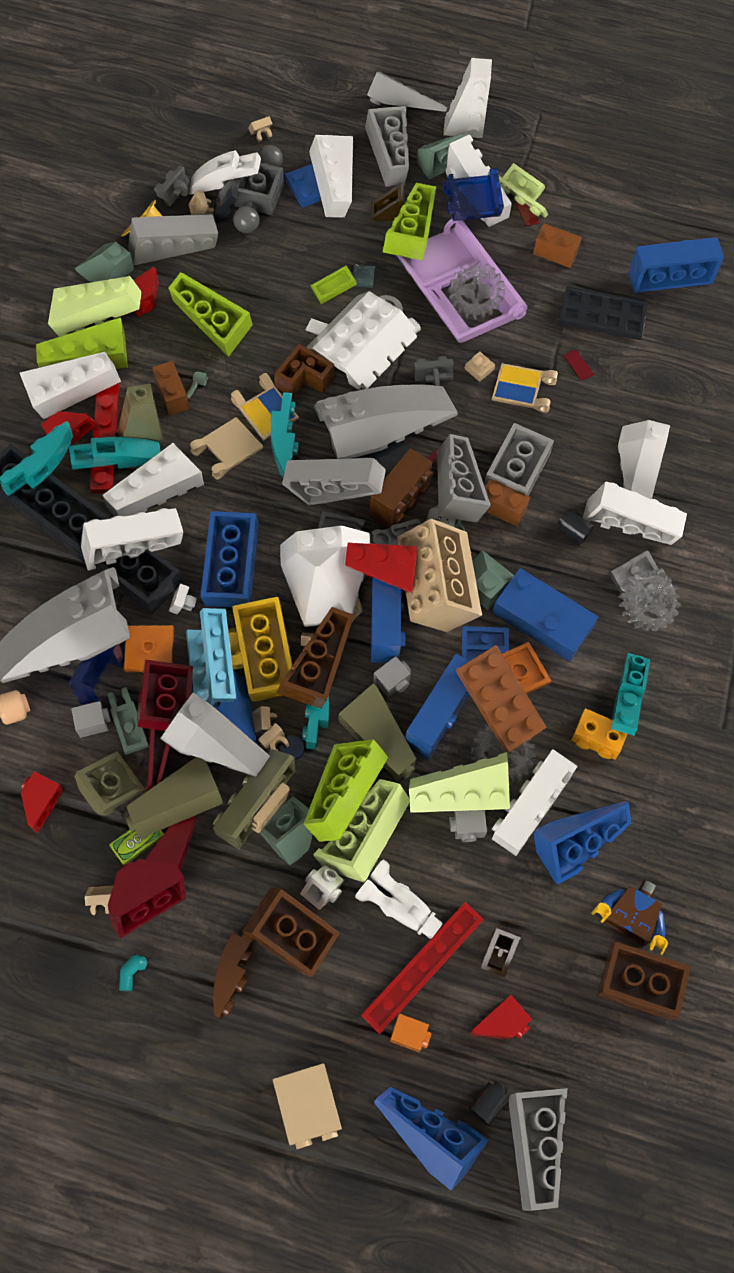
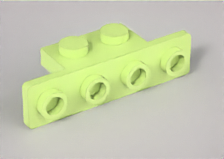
M514 163L503 178L495 172L492 173L494 182H499L505 194L511 193L514 195V199L522 206L526 203L530 206L529 210L539 217L541 214L543 217H547L546 209L536 202V199L545 189L543 183Z

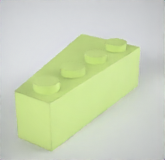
M130 276L55 288L48 324L61 337L74 330H83L85 326L92 323L96 325L104 323V320L108 317L113 316V318H117L138 310L141 290Z
M507 752L490 759L477 760L476 763L465 766L459 765L447 771H438L410 779V812L510 809Z
M379 779L366 794L361 806L356 811L340 840L329 841L322 850L319 848L313 854L321 866L326 865L336 871L338 875L365 883L410 803V799L402 786L398 783Z

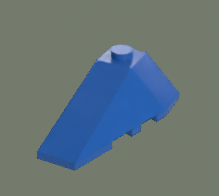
M233 671L236 699L234 702H221L215 708L257 744L246 678Z
M623 801L555 820L533 831L536 852L556 884H560L577 875L583 869L582 865L590 857L594 859L599 854L598 850L606 842H612L631 824L629 802Z
M392 1087L384 1091L374 1102L427 1171L450 1190L465 1177L488 1142V1139L461 1120L455 1123L442 1117L444 1112L438 1109L432 1112L422 1107L419 1100Z

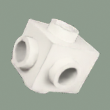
M324 865L318 871L315 869L311 871L305 880L307 884L300 894L320 910L329 901L334 903L342 892L339 888L344 879L336 871Z

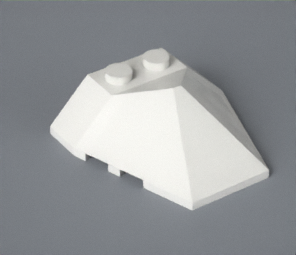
M345 526L297 531L280 545L281 567L305 627L320 625L331 607L353 614L359 595L358 590L365 574L345 566L347 542L370 544L369 533Z

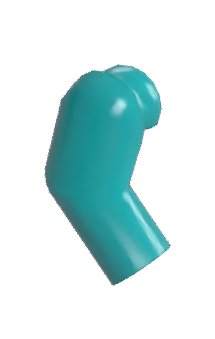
M133 955L121 967L120 991H132L133 975L138 970H144L147 966V959L144 956Z

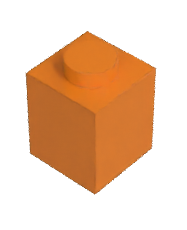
M399 1014L390 1042L419 1053L422 1047L427 1048L431 1037V1033L427 1031L429 1024Z

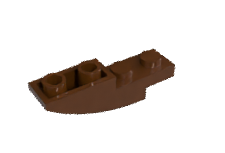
M232 932L220 958L213 997L214 1015L220 1020L224 1015L228 1017L235 1005V1002L232 1001L237 992L242 993L248 982V979L245 978L247 972L240 966L241 964L246 965L253 953L250 949L255 940L245 933L240 937Z

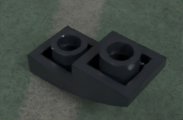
M232 179L226 183L216 197L214 221L217 224L231 214V204L238 200V183Z

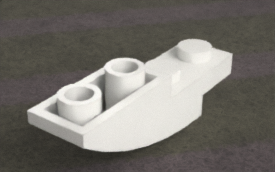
M235 150L209 160L192 176L189 194H195L197 190L206 192L221 189L226 185L227 180L258 174L261 161L258 152L239 156Z

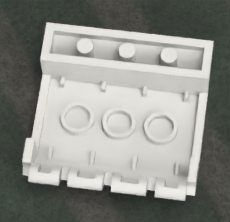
M368 291L356 296L306 348L334 363L335 367L346 373L349 384L359 390L361 386L364 389H368L377 379L372 372L380 376L391 365L387 358L394 362L405 350L403 346L407 348L417 336L414 333L415 327L400 309Z

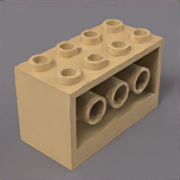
M429 519L397 537L398 545L417 546L418 548L414 593L406 592L411 622L448 632L482 616L467 532L437 520Z

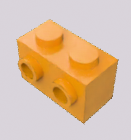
M585 708L571 741L576 742V745L582 749H592L598 752L603 758L616 759L622 749L627 733L611 729V719Z

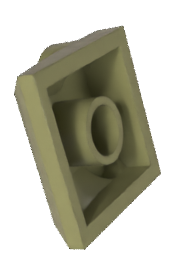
M117 751L77 771L75 775L78 789L92 809L100 815L113 813L116 807L145 789Z

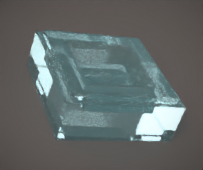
M354 265L353 277L357 282L355 286L373 288L375 267Z

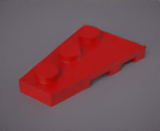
M347 542L345 566L413 594L418 548L417 546Z

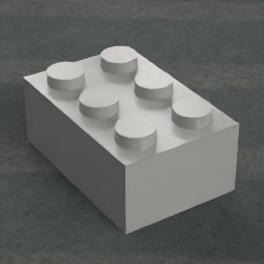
M514 423L486 474L484 487L489 479H493L529 496L551 453L554 440Z

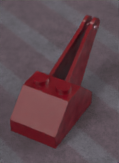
M145 659L136 721L138 727L149 728L146 792L151 789L155 729L166 731L177 713L191 696L193 666ZM166 742L163 744L155 786L162 780L170 747Z
M195 816L171 825L146 859L129 862L117 872L107 906L112 927L120 939L186 899L184 876L181 873V869L196 824Z

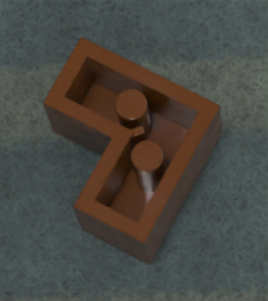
M298 344L274 373L275 387L281 392L292 393V398H294L304 384L323 393L335 378V365L331 361Z

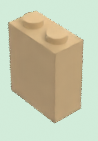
M324 1063L273 1079L290 1146L296 1145V1149L312 1145L311 1139L321 1136L322 1141L338 1137L337 1131L342 1130Z

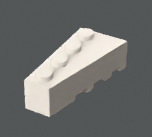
M471 58L463 76V81L457 89L454 100H452L449 112L445 116L444 135L456 136L464 133L466 136L470 134L472 138L483 137L492 59Z
M469 134L449 144L446 174L457 185L459 192L463 193L467 198L469 205L475 208L480 219L485 221L490 227L509 218L511 202L499 182L494 183L492 170L489 166L485 167L482 163L481 158L483 155L479 149L475 150L471 144L473 139Z
M315 135L309 153L325 216L345 217L352 202L353 136Z
M105 352L20 373L32 406L43 419L121 382L114 364Z
M172 443L103 494L106 507L114 516L135 515L136 513L147 511V508L156 504L159 506L173 496H181L195 486L196 488L203 486L202 472Z
M605 482L587 499L583 519L589 523L591 521L601 523L600 527L610 529V526L623 528V533L630 535L642 533L643 538L672 545L682 537L687 513L679 511L676 507H669L659 503L655 499L639 495L635 491L619 487L615 483Z
M163 508L149 513L139 512L135 515L124 517L115 516L106 520H91L84 523L81 542L87 570L95 569V564L106 561L107 565L116 563V558L125 555L130 556V558L137 557L146 549L154 552L181 544L183 529L176 508Z
M552 749L544 762L540 761L532 773L535 775L532 780L529 781L527 779L519 790L522 794L518 800L513 798L510 802V809H506L509 813L505 819L499 818L493 826L492 830L495 833L492 840L517 856L568 783L577 766Z

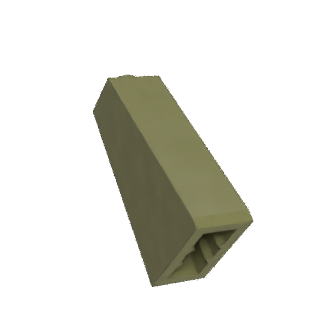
M151 384L128 387L117 430L118 437L152 440L159 442V445L163 446L162 431Z
M373 683L339 713V722L357 741L371 739L376 741L388 756L383 767L398 782L402 777L408 778L415 771L416 758L380 691Z
M199 757L194 758L127 805L130 816L126 817V821L130 831L136 830L139 838H143L223 804L206 761Z

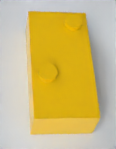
M279 597L232 606L251 701L256 702L283 696L276 692L293 664Z

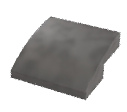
M648 550L608 572L616 587L635 610L673 589L663 568L658 569Z

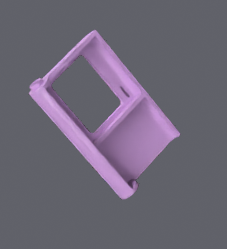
M454 217L449 220L444 227L443 233L428 238L423 261L396 255L459 343L468 341L515 319H521L526 314V303L460 217ZM470 276L475 277L502 313L501 316L474 328L466 325L441 290Z

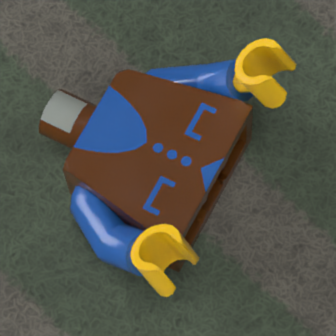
M643 880L638 890L629 886L626 890L618 889L606 895L591 912L592 915L596 912L602 916V923L643 946L650 943L648 947L650 951L656 946L660 949V954L663 955L668 945L665 939L664 914L660 911L661 903L652 898L657 887L649 881Z

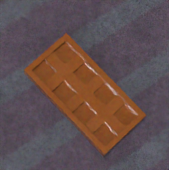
M497 645L455 670L505 753L511 752L547 728Z

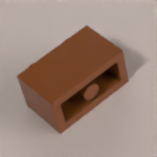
M544 223L536 238L533 254L571 268L578 254L582 237Z
M170 361L152 367L155 382L168 415L171 416L189 410L187 395L174 362Z
M489 479L485 490L491 506L486 512L518 527L527 510L530 496L493 479Z

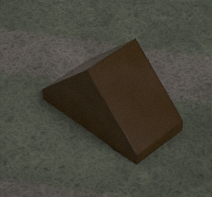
M401 183L371 203L372 220L394 221L399 215L400 209L404 205V190Z
M497 925L490 938L481 968L505 977L520 941L521 934Z

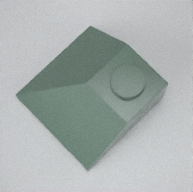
M464 133L435 141L418 149L417 164L428 179L446 172L449 144L465 137Z
M111 242L100 247L78 265L75 270L91 283L125 277L134 270L131 253L117 242Z
M482 550L472 562L479 601L488 610L515 575Z
M294 796L279 808L260 832L279 857L289 866L298 861L309 850L313 835L304 825L309 808Z

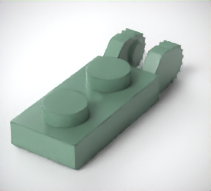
M127 687L122 688V696L126 704L117 706V700L113 692L108 693L107 695L112 707L110 710L125 754L127 755L149 747L143 728L137 726V710L134 702L131 701Z

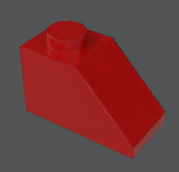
M154 267L133 280L141 290L139 309L133 311L138 317L150 312L156 304L159 281Z
M61 411L49 416L41 424L45 432L49 434L56 426L62 425L67 421L73 434L70 446L98 425L87 414Z
M35 771L31 777L28 776L24 780L21 796L28 825L33 831L38 833L64 790L60 784Z
M510 995L470 1033L473 1037L511 1039L516 1035L518 1038H521L530 1029L527 1024L532 1018Z

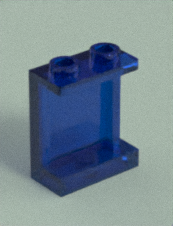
M498 168L489 169L488 175L454 179V174H449L447 182H444L445 195L449 196L447 209L448 213L452 214L453 221L501 216L504 203Z
M119 644L90 659L81 661L69 685L81 705L99 701L93 689L108 663L121 668L125 659Z

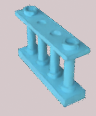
M203 608L200 611L202 630L186 631L189 666H193L192 693H195L215 708L218 706V702H234L236 699L226 609Z

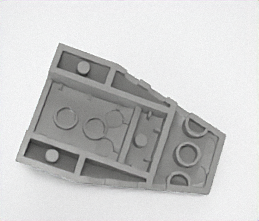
M394 385L364 389L336 397H329L317 401L314 405L320 422L325 421L330 432L332 449L337 459H351L388 448L387 444L393 441L398 443L405 440V436L412 432L415 434L422 432L423 427L427 425L435 426L457 416V410L444 387L433 385Z
M112 567L63 591L34 610L10 630L0 641V681L5 683L30 676L31 672L37 670L40 672L48 671L49 667L58 664L61 667L66 666L76 659L84 661L129 639L127 620L116 610L113 589L119 587L116 569Z

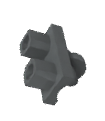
M178 166L175 171L170 170L166 174V181L163 184L158 183L154 190L157 196L163 199L165 205L170 207L180 195L187 196L189 194L188 186L191 181L185 174V168Z
M446 356L438 357L435 361L429 362L425 359H417L416 363H414L415 384L433 382L434 386H439L441 381L453 380V359H447Z

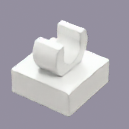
M180 584L176 589L169 612L178 614L182 608L191 611L192 607L194 608L197 598L187 595L188 586Z

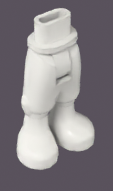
M383 859L375 868L370 878L359 889L355 898L362 902L372 901L376 903L386 916L393 917L405 926L417 931L419 935L423 933L432 939L443 923L434 917L436 913H431L428 906L411 892L408 886L397 883L389 875L390 865ZM374 883L386 889L393 897L390 898L384 895Z

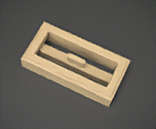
M282 782L253 818L254 821L252 822L253 826L251 829L255 832H261L287 800L290 789L286 784Z

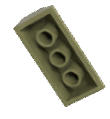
M270 749L267 753L270 757L257 776L248 774L245 777L241 791L239 793L235 792L228 801L229 807L224 813L220 812L214 820L213 825L215 826L213 829L216 835L240 850L253 832L251 828L255 815L282 782L287 784L296 772L295 760L290 754Z

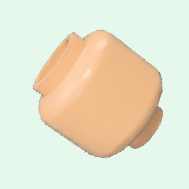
M14 690L0 695V718L4 724L8 725L18 722L27 717V712H30V708L25 694H20L19 691Z

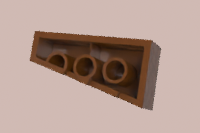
M334 607L330 608L281 682L276 692L277 694L322 709L327 701L354 614Z

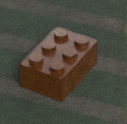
M410 448L384 479L381 493L371 495L370 517L387 529L402 523L406 516L405 513L409 509L413 510L418 503L419 496L426 494L431 487L432 461Z
M270 887L242 930L300 974L313 977L340 934L339 931L285 891Z
M614 942L609 946L597 996L672 1021L680 1016L691 966Z

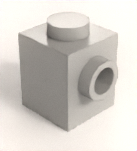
M395 656L374 672L373 681L389 698L397 691L401 693L409 686L411 670L404 661L400 662Z
M100 701L71 708L75 730L80 738L108 731L107 723L111 722L108 708H103Z
M485 810L454 811L453 817L449 819L450 831L455 832V839H461L462 842L476 841V838H484L487 833Z

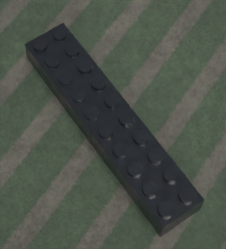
M12 444L0 453V477L5 471L14 468L24 458L28 457ZM52 474L48 475L33 489L26 483L9 496L3 491L0 484V499L85 563L81 549L84 523L94 519H110L107 515ZM149 549L144 550L137 557L130 558L128 555L116 558V563L107 565L106 561L95 564L96 568L93 569L100 573L114 567L119 582V587L117 588L152 615L183 582L180 570L156 552L149 551Z

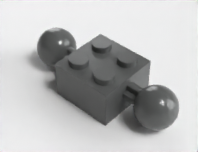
M266 145L260 149L258 154L261 161L258 174L240 177L235 181L238 183V200L234 203V207L239 209L235 212L233 221L235 227L242 233H251L257 229L259 225V215L257 212L273 215L283 189L284 177L283 168H281L283 155L280 149L274 145Z

